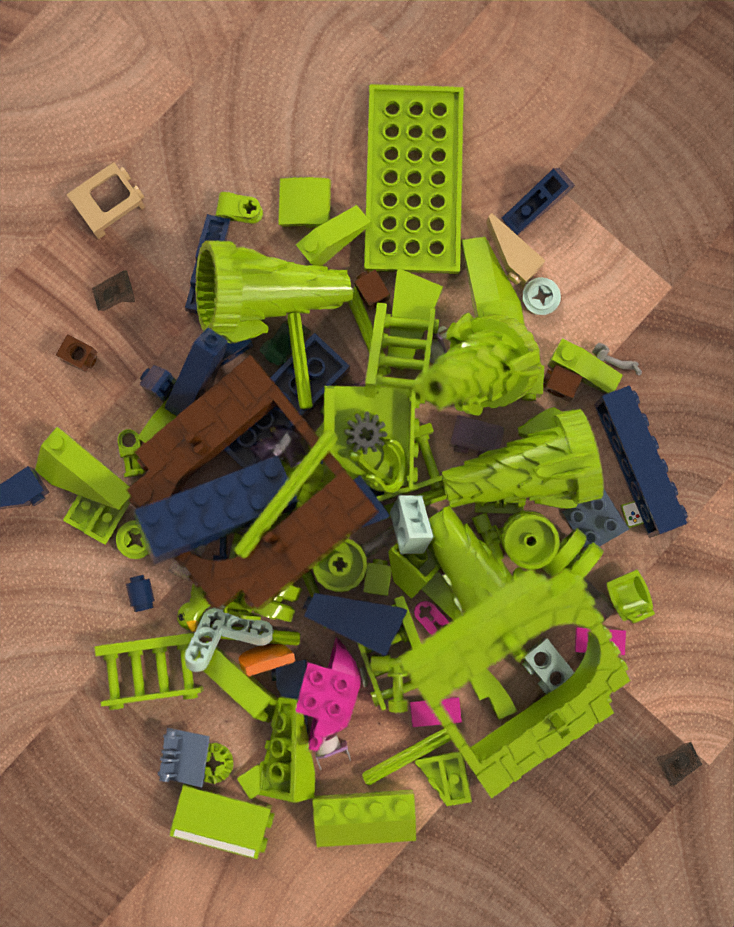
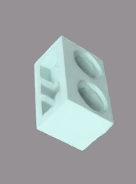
M398 496L390 511L400 554L424 553L433 539V534L422 496Z
M547 638L540 640L523 657L525 661L522 663L523 667L530 675L536 674L540 679V682L537 684L546 695L563 684L574 673ZM538 652H543L546 656V661L543 665L537 666L534 662V656ZM558 671L561 674V681L557 685H552L550 675Z

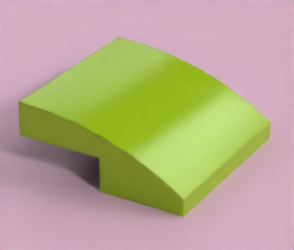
M315 177L281 178L278 225L281 227L304 225L307 228H314L329 221L331 180L329 178Z
M78 495L63 521L106 545L131 502L128 501L119 511Z

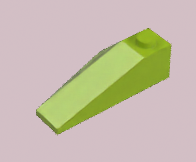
M486 237L462 240L474 317L479 316L481 318L492 314H497L498 316L506 315L525 325L521 301Z
M56 427L41 445L35 471L51 485L119 511L129 501L131 496L126 490L130 486L59 427Z
M278 697L271 722L273 731L270 740H266L264 747L267 749L265 759L259 765L260 794L258 795L293 803L313 799L315 795V770L312 755L309 752V740L304 715L295 712L298 699ZM264 775L271 784L266 790H263Z

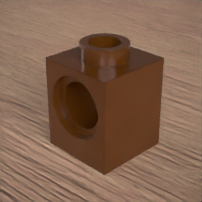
M367 270L356 277L355 287L369 311L376 308L377 303H384L390 300V293L376 270L372 272Z
M67 334L56 356L86 373L89 368L92 369L95 365L98 352L88 344ZM80 349L84 350V356L79 360H74L75 352Z
M555 365L552 371L548 369L544 376V383L546 385L543 391L570 402L574 398L583 376Z

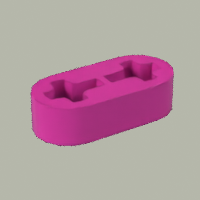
M421 601L414 608L415 618L431 636L437 632V628L433 625L435 621L441 626L450 624L431 602ZM420 606L425 608L429 606L431 608L429 613L434 618L432 621L425 616L419 617L421 613Z

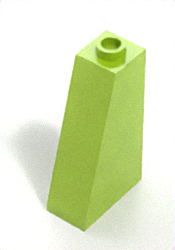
M399 268L396 275L392 317L429 321L431 308L435 309L443 286ZM392 326L390 328V336L422 340L425 330ZM388 346L387 356L414 359L417 349ZM393 367V368H395V369L402 370V371H403V369H404V368Z
M216 646L208 666L203 671L255 719L269 723L273 719L278 697L253 676H247L237 662ZM198 650V656L196 659H193L194 661L201 658V651Z

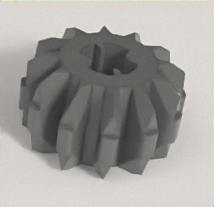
M365 411L364 419L362 420L358 413L355 414L358 422L355 423L352 420H348V425L353 429H345L344 431L346 435H353L346 440L347 444L356 442L353 446L355 452L361 446L363 454H367V447H371L374 453L377 452L374 444L377 443L383 446L384 442L379 437L387 436L386 431H380V429L386 426L385 423H377L379 419L377 414L369 420L370 414L368 411ZM362 428L372 429V432H369V438L359 436V433L362 434Z

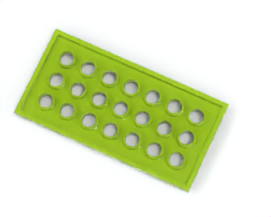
M370 84L366 217L372 224L365 229L364 271L397 272L400 268L413 273H460L464 87ZM392 104L399 108L398 113L393 115L386 111V107ZM418 105L423 111L419 115H413L409 111L410 107ZM436 106H442L445 108L446 113L442 116H437L434 114L433 109ZM389 127H394L399 133L395 137H389L385 131ZM412 128H418L421 130L422 135L418 138H413L409 135V131ZM435 129H442L446 135L441 139H437L433 136L432 132ZM388 150H394L397 152L398 157L395 160H388L384 154ZM411 151H418L422 157L418 161H412L408 154ZM440 151L445 155V159L437 162L432 158V154ZM387 173H394L397 176V180L394 183H387L384 180V176ZM410 174H418L421 177V181L417 184L410 183L408 181ZM435 174H440L444 177L445 181L440 185H436L432 182L431 177ZM386 196H393L396 198L397 203L394 206H387L384 204L383 199ZM415 196L419 198L421 203L417 207H411L408 205L407 199ZM434 197H440L443 199L444 205L436 208L432 206L431 200ZM386 219H393L396 222V226L388 230L384 228L382 223ZM411 219H415L419 222L420 227L417 230H410L406 223ZM434 220H439L443 223L444 227L440 231H434L430 227V223ZM385 242H392L396 249L391 253H386L383 251L382 245ZM414 242L418 244L419 251L411 254L406 250V245ZM433 243H439L443 247V251L440 254H433L430 251V246Z

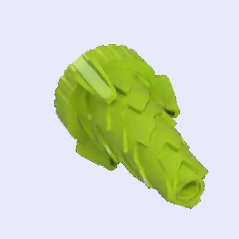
M204 241L199 250L195 286L199 322L203 331L209 327L227 339L228 343H238L257 337L262 333H268V326L261 321L266 317L286 316V314L294 312L310 314V310L335 309L342 306L343 302H349L353 298L354 291L351 289V280L347 270H333L319 265L294 264V262L267 257L252 249L237 248L231 241Z
M470 313L463 314L457 323L453 322L447 329L446 339L451 342L450 349L435 360L437 363L418 376L415 380V391L420 393L431 405L437 406L438 410L454 403L456 410L479 416L484 407L498 408L500 406H507L525 396L537 381L538 374L541 373L538 344L535 342L532 333L527 330V327L520 324L514 318H509L506 315L498 316L497 314L473 318Z
M555 407L548 408L528 420L524 425L518 427V434L524 439L507 442V447L487 451L478 456V458L464 461V465L442 472L443 486L450 508L478 501L486 503L504 499L505 503L528 497L530 501H534V504L556 508H575L580 503L601 499L604 491L597 445L590 424L581 409L562 412Z
M450 506L444 507L440 512L428 519L433 534L430 545L434 549L435 556L445 573L443 578L456 597L453 599L458 607L455 610L456 619L526 572L522 568L517 567L513 571L512 576L501 558H495L486 543L476 537L467 523L463 525Z

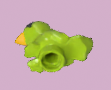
M192 584L189 602L184 603L177 613L179 625L192 632H196L203 613L207 608L211 607L204 598L206 595L205 591L201 587L197 588L194 584Z

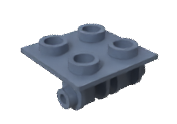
M605 489L601 499L580 503L577 507L568 508L562 512L573 530L578 528L587 536L584 547L593 542L600 547L629 530Z
M167 728L166 734H163L164 749H161L163 757H160L162 763L160 772H158V776H160L159 781L169 782V780L203 787L210 736Z

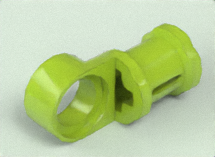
M131 429L123 430L118 435L117 440L120 458H123L126 471L124 478L146 474L145 470L138 464L137 460L139 457L135 453L141 447V440L137 438L139 434ZM126 434H133L136 438V442L132 447H126L123 444V438Z
M319 463L303 483L297 495V508L322 490L318 485L324 474V465Z

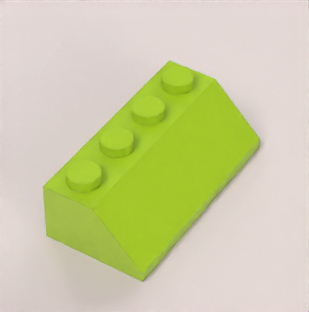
M413 789L317 795L313 798L317 847L416 841Z

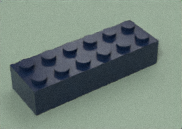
M316 333L304 343L312 408L300 409L293 356L271 377L303 418L324 399V386H336L350 372V366ZM276 405L228 445L224 451L244 469L262 462L291 433L295 425L281 408Z
M629 385L603 395L594 404V407L633 501H635L648 537L651 538L688 524L686 520L688 514L685 507L679 504L676 497L678 490L673 481L670 482L667 472L669 470L667 463L663 458H660L657 451L659 449L658 442L654 436L650 435L648 418L645 413H641L638 406L640 404L638 394L635 390L632 391Z
M272 457L134 510L135 522L153 564H158L252 526L288 480L279 457ZM296 495L293 496L279 515L295 509L298 502Z

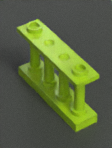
M377 303L365 382V397L375 398L376 388L381 389V386L409 390L415 389V380L383 377V374H378L379 368L389 366L423 371L429 368L433 333L438 334L439 319H435L436 309L431 308L428 321L391 317V314H386L387 304ZM392 326L428 330L427 340L392 337L388 336L384 331L385 328L389 329ZM387 346L426 350L425 360L389 357L381 352L382 348H387ZM420 394V403L425 404V399Z
M431 423L419 426V433H414V440L420 446L430 479L420 483L413 482V489L405 487L393 493L384 491V495L377 496L380 502L431 486L432 490L443 486L442 475H439L428 442L430 440L429 436L434 432Z
M400 596L394 599L395 604L391 606L401 607L408 611L402 621L404 627L400 628V631L397 632L392 644L403 640L404 642L409 641L411 648L414 649L421 644L405 598ZM358 643L375 690L371 692L375 707L380 705L382 711L386 710L384 701L393 698V687L380 691L375 677L387 672H372L367 654L374 652V650ZM412 680L403 683V694L417 689Z
M195 632L94 646L95 656H103V660H106L110 699L101 701V707L109 706V710L124 708V703L183 695V700L198 698V693L203 692L204 688L203 686L194 687L193 672L186 667L185 654ZM177 645V650H180L184 689L170 691L165 652H167L168 646ZM152 649V652L155 653L160 692L145 694L141 664L142 650ZM128 652V657H131L135 696L120 698L116 658H118V653Z

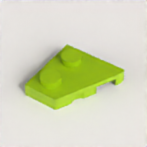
M460 751L422 757L415 760L416 765L421 768L429 783L440 794V798L446 806L472 802L465 760Z

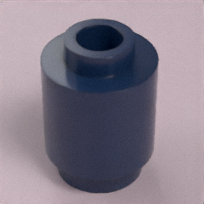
M144 575L129 578L130 583H126L130 606L134 608V612L154 608L153 602L155 599L150 578L145 579Z

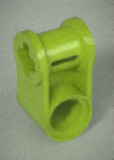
M220 192L215 216L230 219L231 222L256 224L262 219L263 210L259 201L254 197ZM251 207H254L255 210H252L251 214H248L247 211H250Z

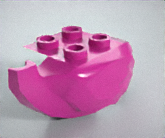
M337 637L334 641L327 668L308 663L295 711L313 717L309 738V752H318L328 736L348 727L360 687L361 676L359 668L352 658V654Z

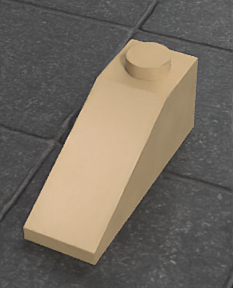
M491 213L486 224L504 269L508 273L507 276L514 284H520L524 287L540 270L546 260Z

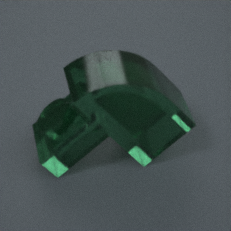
M288 320L283 322L274 337L263 343L259 349L269 362L275 363L277 366L283 365L292 356ZM302 324L305 341L311 331Z

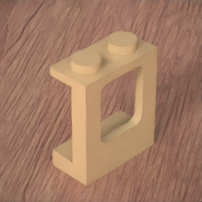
M115 162L67 194L98 239L106 234L105 228L139 206L141 210L145 208L142 199L145 198L137 186L132 188L128 182L131 177L124 167L119 169ZM117 176L130 193V196L108 212H103L92 198L91 191L111 177Z

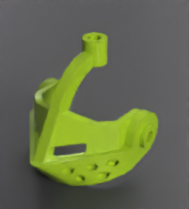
M393 439L385 440L382 446L384 451L383 462L377 470L366 463L363 459V453L352 451L350 460L357 462L364 471L369 473L365 478V483L369 487L390 493L396 492L401 488L406 478L407 459L405 451L399 442ZM390 467H393L392 479L389 478Z

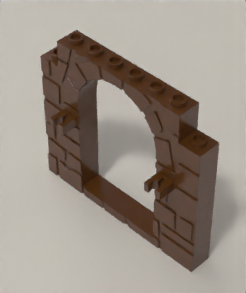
M250 355L135 451L139 457L137 460L138 464L147 473L126 490L131 496L129 501L136 509H140L179 494L191 476L276 405L281 408L312 448L320 438L260 364ZM330 450L322 460L336 477L259 540L246 558L237 556L228 560L212 561L199 556L194 551H188L174 557L180 567H186L190 572L189 579L197 588L201 587L205 591L206 595L204 598L211 607L214 608L216 606V608L224 609L244 592L243 599L251 608L263 609L379 513L378 509Z

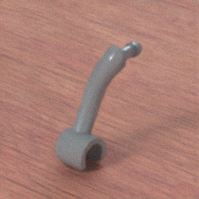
M598 343L592 351L601 361H606L620 369H634L637 375L642 374L641 369L638 368V362L621 361L607 355L610 349L603 343Z

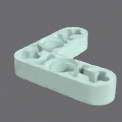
M209 609L204 613L185 654L186 667L195 672L204 670L208 666L221 636L259 646L267 645L272 640V625L264 620L241 619L229 613H224L221 609ZM214 619H218L214 622L213 628H211L210 622H213ZM237 623L244 626L242 630H234L231 627ZM203 636H209L212 638V641L202 643L199 639ZM198 650L201 651V658L194 661L193 659H196L198 656Z

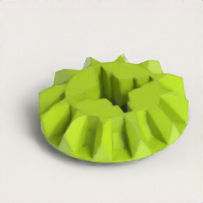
M135 520L123 524L116 535V544L119 551L131 559H141L149 555L142 537L140 541L143 547L137 544L128 547L133 540L129 532L135 535L140 534Z
M209 743L206 762L211 760L213 753L216 761L224 763L216 766L215 774H213L211 766L206 765L203 781L216 784L224 781L232 772L233 756L224 745Z

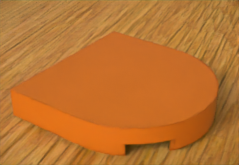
M267 644L254 647L242 653L238 658L240 668L247 676L295 661L294 653L283 644Z

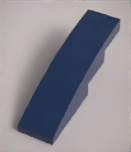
M209 214L206 216L195 255L196 262L190 280L191 287L185 304L186 312L198 314L195 286L200 247H202L204 241H227L230 219Z

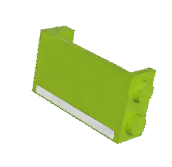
M184 784L169 836L258 859L260 852L265 853L268 838L264 837L266 827H272L275 813L271 812L272 805L269 804L264 807L196 789L194 785Z

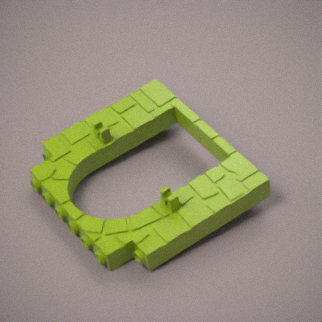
M567 568L548 581L544 575L538 576L532 569H529L398 659L491 799L509 787L512 782L522 778V775L545 759L552 757L568 746L571 741L578 739L595 727L594 725L601 723L614 714L610 706L612 702L610 693H614L630 682L626 673L629 668L621 657L618 658V655L621 653L613 641L610 642L612 635L606 626L601 624L604 621L603 617L596 608L593 609L592 606L595 605V602L591 595L584 591L587 587L585 582L578 574L574 576ZM573 623L590 629L587 632L588 645L585 656L569 679L472 747L468 746L441 705V700L449 696L455 689L457 690L469 682L471 678H475L488 669L491 664H495L507 656V653L510 652L517 661L525 657L526 653L520 647L521 644L523 645L528 639L550 628V626Z

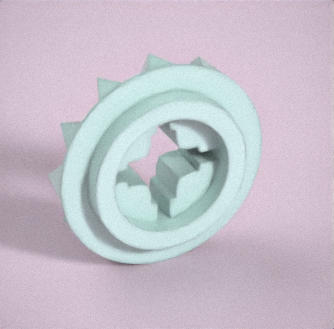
M535 278L528 282L523 290L522 301L527 310H530L535 315L546 316L555 311L561 300L559 287L548 278ZM539 288L543 295H550L545 298L543 305L539 299H533L538 295Z

